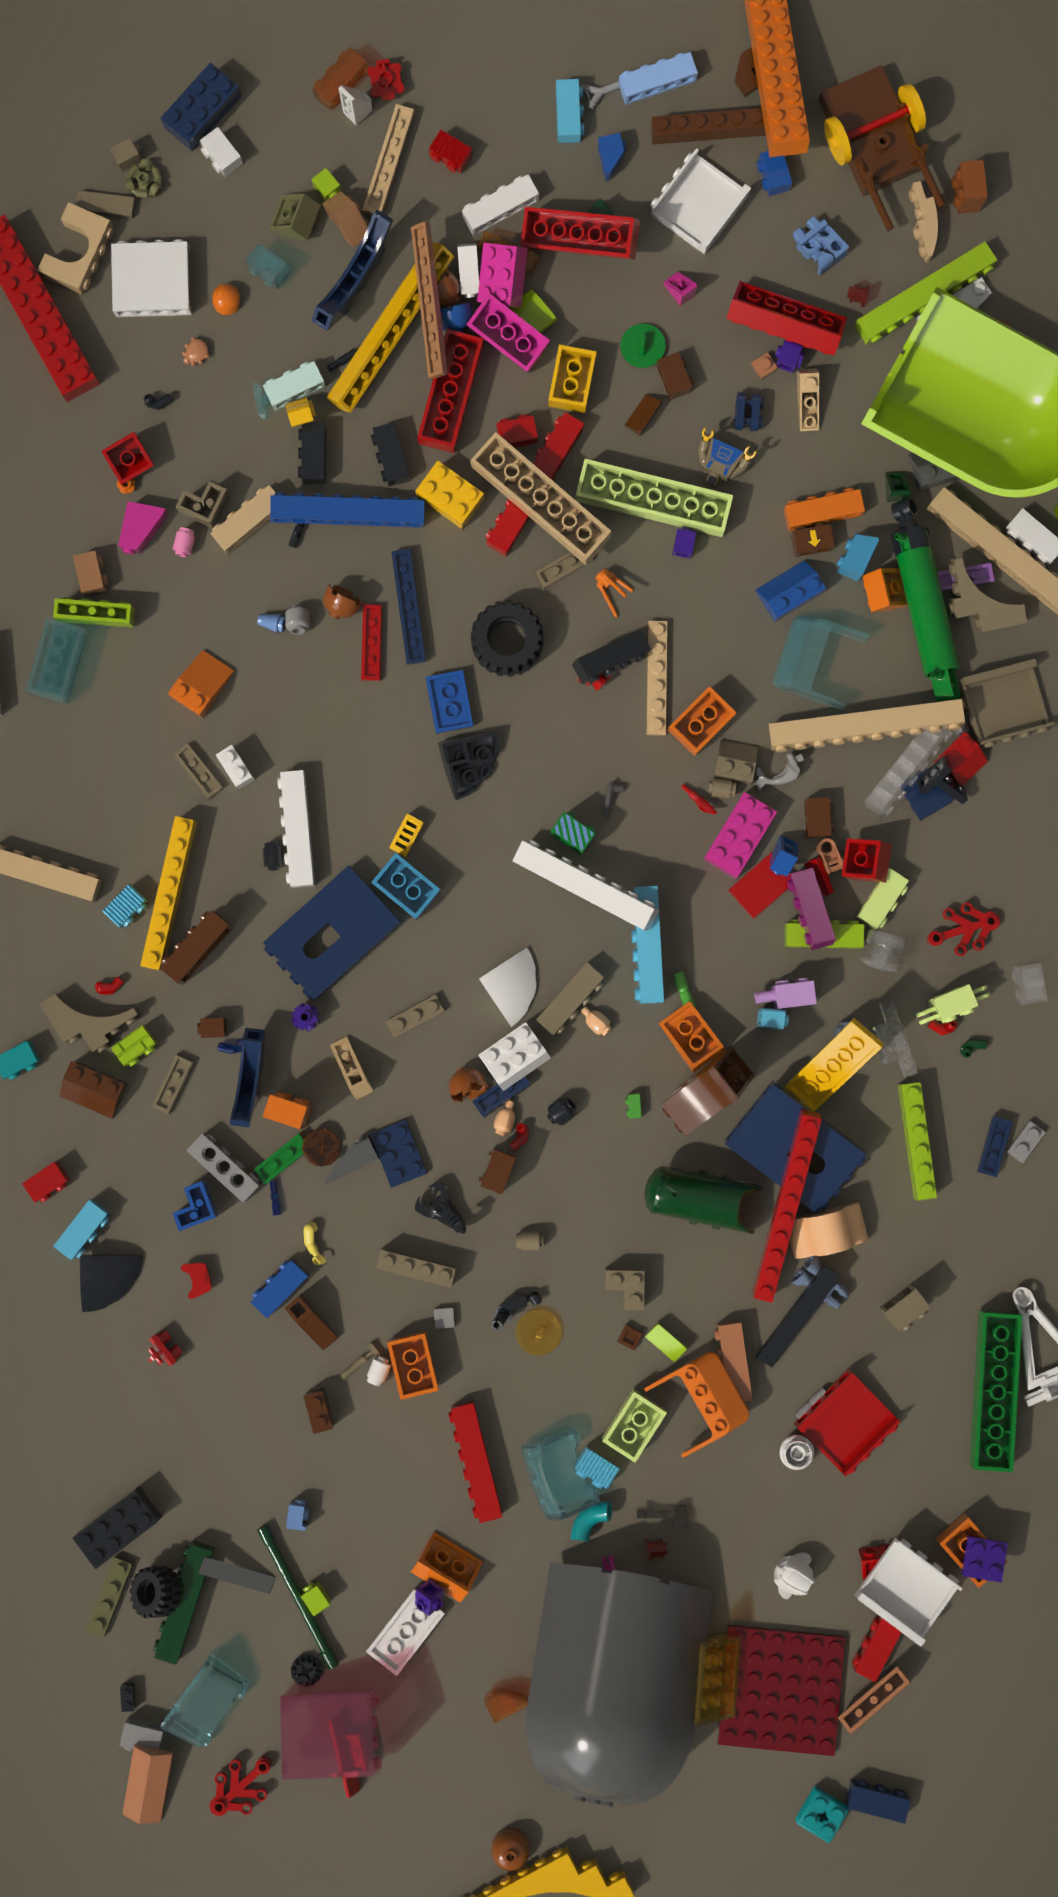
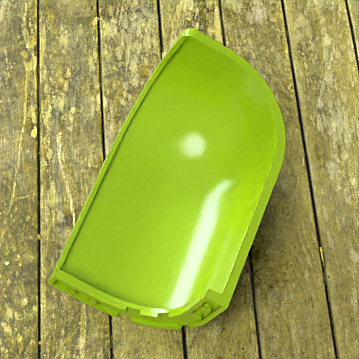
M936 287L903 347L905 353H900L861 424L988 493L1004 497H1028L1045 493L1058 487V353Z

